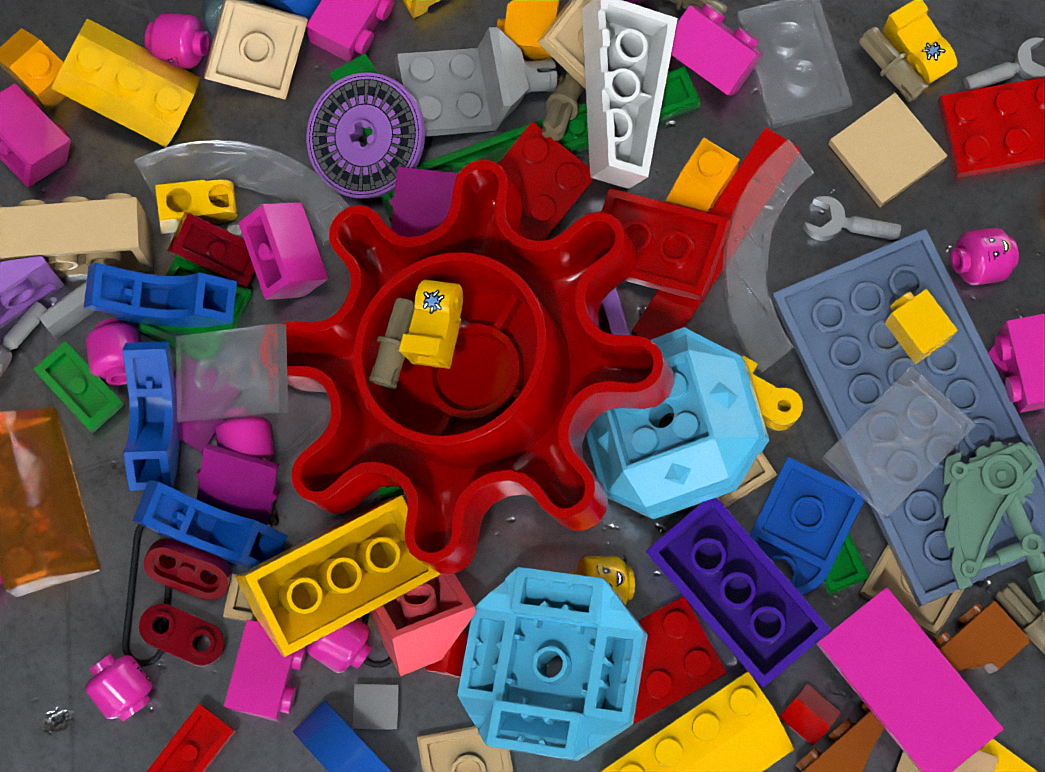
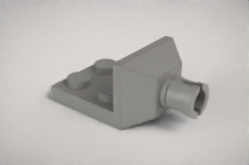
M498 27L488 28L478 48L397 54L394 60L398 82L411 92L421 109L425 125V137L496 131L517 108L525 94L539 91L554 92L557 86V71L549 72V69L555 68L554 60L552 58L538 61L524 60L522 50Z

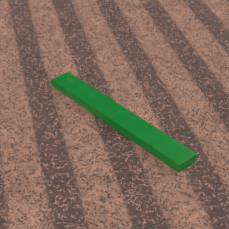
M685 66L667 73L659 122L700 108L701 102ZM587 102L578 105L576 117L569 121L563 138L557 141L572 154L589 149ZM545 118L534 123L542 129ZM529 124L417 165L416 169L459 173L463 167L473 161L488 160L498 164ZM395 190L380 197L390 223L392 221L393 206L390 205L389 201L391 198H394Z

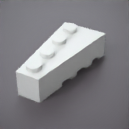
M592 0L582 8L590 177L629 189L648 178L678 18L623 0Z

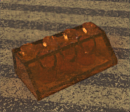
M43 408L0 412V574L5 591L19 597L101 571L57 409Z

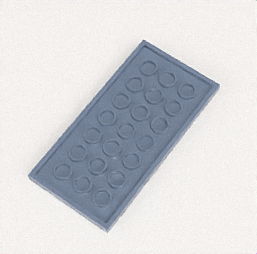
M924 229L779 290L771 296V300L863 492L867 494L866 499L918 607L958 591L950 565L953 548L947 551L944 536L948 517L943 519L942 499L948 485L943 486L946 458L962 451L960 462L968 464L969 458L976 457L975 451L983 445L988 448L991 442L1001 441L1004 446H1007L1008 443L1015 445L1022 442L1025 446L1030 445L1038 454L1013 402H1010L1006 388L927 230ZM927 289L958 331L948 343L915 365L887 328L885 322L893 312L890 306L908 292H911L915 297ZM1039 456L1037 460L1041 465L1036 469V478L1032 479V483L1035 485L1032 495H1026L1027 501L1022 505L1034 533L1039 535L1044 542L1042 550L1044 553L1045 466ZM1006 511L990 540L984 559L993 556L994 551L1019 542ZM1022 557L1001 566L997 563L979 571L978 576L971 578V582L974 584L1027 559Z

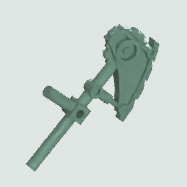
M1001 441L991 442L988 448L983 445L975 451L976 457L969 458L968 464L960 462L962 451L947 457L944 465L943 486L948 485L942 499L943 519L948 517L944 536L947 551L953 548L950 565L958 590L972 586L971 578L978 576L979 571L997 563L1001 566L1025 557L1033 573V576L1027 579L1037 603L1045 601V556L1042 551L1044 542L1039 535L1034 533L1022 505L1027 501L1026 495H1032L1035 485L1032 483V479L1036 478V469L1041 465L1037 460L1039 455L1030 445L1025 446L1022 442L1015 445L1008 443L1007 446H1004ZM1006 511L1019 542L994 551L993 556L984 559L990 540Z

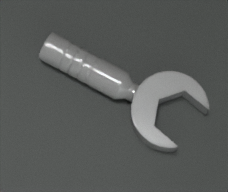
M1036 37L1026 40L1018 49L1014 57V63L1005 62L964 77L965 89L968 91L985 88L1010 79L1016 73L1025 80L1045 77V67L1033 62L1031 51L1040 46L1044 38Z
M819 196L812 201V204L828 210L829 222L821 228L804 222L802 226L807 235L819 241L835 238L840 233L842 227L847 228L852 233L894 241L899 240L901 232L900 224L858 216L847 218L845 217V210L842 204L829 196Z
M38 301L34 302L4 336V341L0 345V377L11 362L12 353L10 351L19 347L36 325L40 323L41 320L38 318L40 314L47 310Z

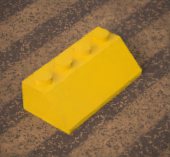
M402 495L389 497L235 576L254 616L283 657L296 652L441 575L415 558L405 544V524L408 507Z
M746 672L601 772H762L792 752L794 747L774 708L750 673Z

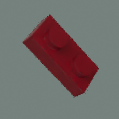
M184 212L167 251L223 278L237 281V284L247 287L253 275L254 267L244 239L197 216Z

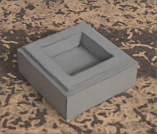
M354 684L353 729L398 730L399 685Z

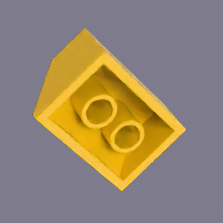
M87 18L51 89L167 147L178 130L195 95L200 77L153 56L151 51Z

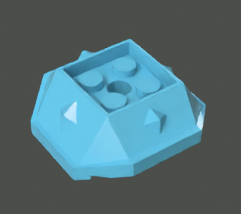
M685 327L651 339L658 346L673 370L674 385L669 397L660 405L652 408H618L608 410L598 416L586 432L597 477L607 492V498L653 520L736 491L749 472L757 455L761 454L769 442V436L746 361L740 355ZM668 413H674L672 422L667 427L659 428L661 418Z
M517 567L505 578L506 581L491 591L475 606L476 613L470 623L457 696L477 727L485 745L578 761L633 725L648 634L605 579ZM561 656L563 662L561 671L558 675L549 678L546 671L548 662L553 657Z

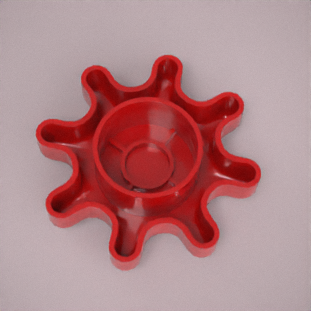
M488 160L473 161L463 167L453 185L451 206L446 219L439 227L426 234L414 237L397 235L369 207L357 205L339 212L331 223L329 242L333 250L345 263L351 275V288L344 304L336 314L326 320L316 322L290 321L279 324L268 333L262 346V358L271 371L295 389L326 392L331 403V418L327 429L294 462L291 470V480L295 491L322 511L338 514L355 508L371 493L382 487L396 486L402 488L407 496L408 507L405 524V544L415 558L432 570L443 574L460 572L473 561L478 547L480 526L484 515L493 504L510 496L524 494L534 497L548 514L567 529L574 531L587 530L597 525L605 515L608 500L605 488L587 466L583 458L582 444L586 432L596 418L608 410L618 408L647 409L660 405L669 397L674 385L673 370L655 343L648 338L640 336L605 333L599 327L598 312L601 303L611 291L627 279L634 269L636 262V248L620 221L609 213L593 212L581 217L563 233L551 240L535 241L520 236L521 195L504 169L497 163ZM423 280L460 284L463 291V305L450 369L412 364L405 357L396 389L383 387L368 381L380 346L377 339L379 336H385L395 300L397 298H404L415 302L416 291Z

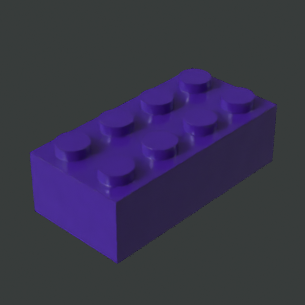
M717 498L702 502L645 551L762 688L767 686L832 630Z

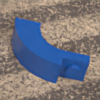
M94 263L88 266L84 308L115 314V319L148 325L169 327H213L233 323L237 281L200 272L186 276L150 275Z
M169 341L125 343L122 353L129 393L130 423L127 444L123 454L129 491L145 490L149 480L158 481L173 488L180 450V394L178 375L173 373Z
M153 480L148 481L132 520L158 532L157 534L201 549L223 558L228 563L250 569L280 554L288 535L261 522L215 508Z
M326 701L320 704L293 730V733L328 772H392Z

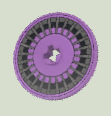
M356 73L332 84L316 102L307 126V151L315 172L331 189L342 195L358 199L377 198L395 190L397 167L416 169L424 148L425 125L416 99L405 86L382 74ZM363 127L372 130V135L367 137L368 144L358 141V137L363 135Z

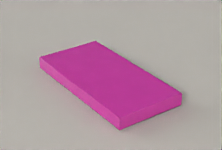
M887 587L816 643L920 772H953L1004 730Z

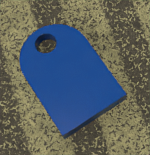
M788 457L756 520L750 537L773 563L784 562L791 567L793 577L790 580L791 584L802 596H806L818 589L827 578L867 494Z

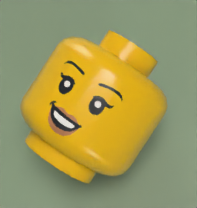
M618 555L582 557L576 565L575 572L569 573L605 579L625 605L628 600H632L634 597L635 577L633 569L630 565H626Z

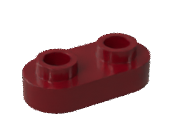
M169 538L155 541L150 546L143 563L145 572L155 582L203 600H216L226 593L232 578L231 568L223 558ZM164 555L173 557L175 560L167 559ZM205 570H208L214 573L215 575H210Z
M167 604L153 605L140 618L139 631L141 637L149 646L197 667L210 666L217 662L223 653V635L215 625ZM159 618H165L170 623L169 629L162 634L156 633L153 630V624ZM202 635L208 637L210 646L207 650L197 651L193 647L196 637Z

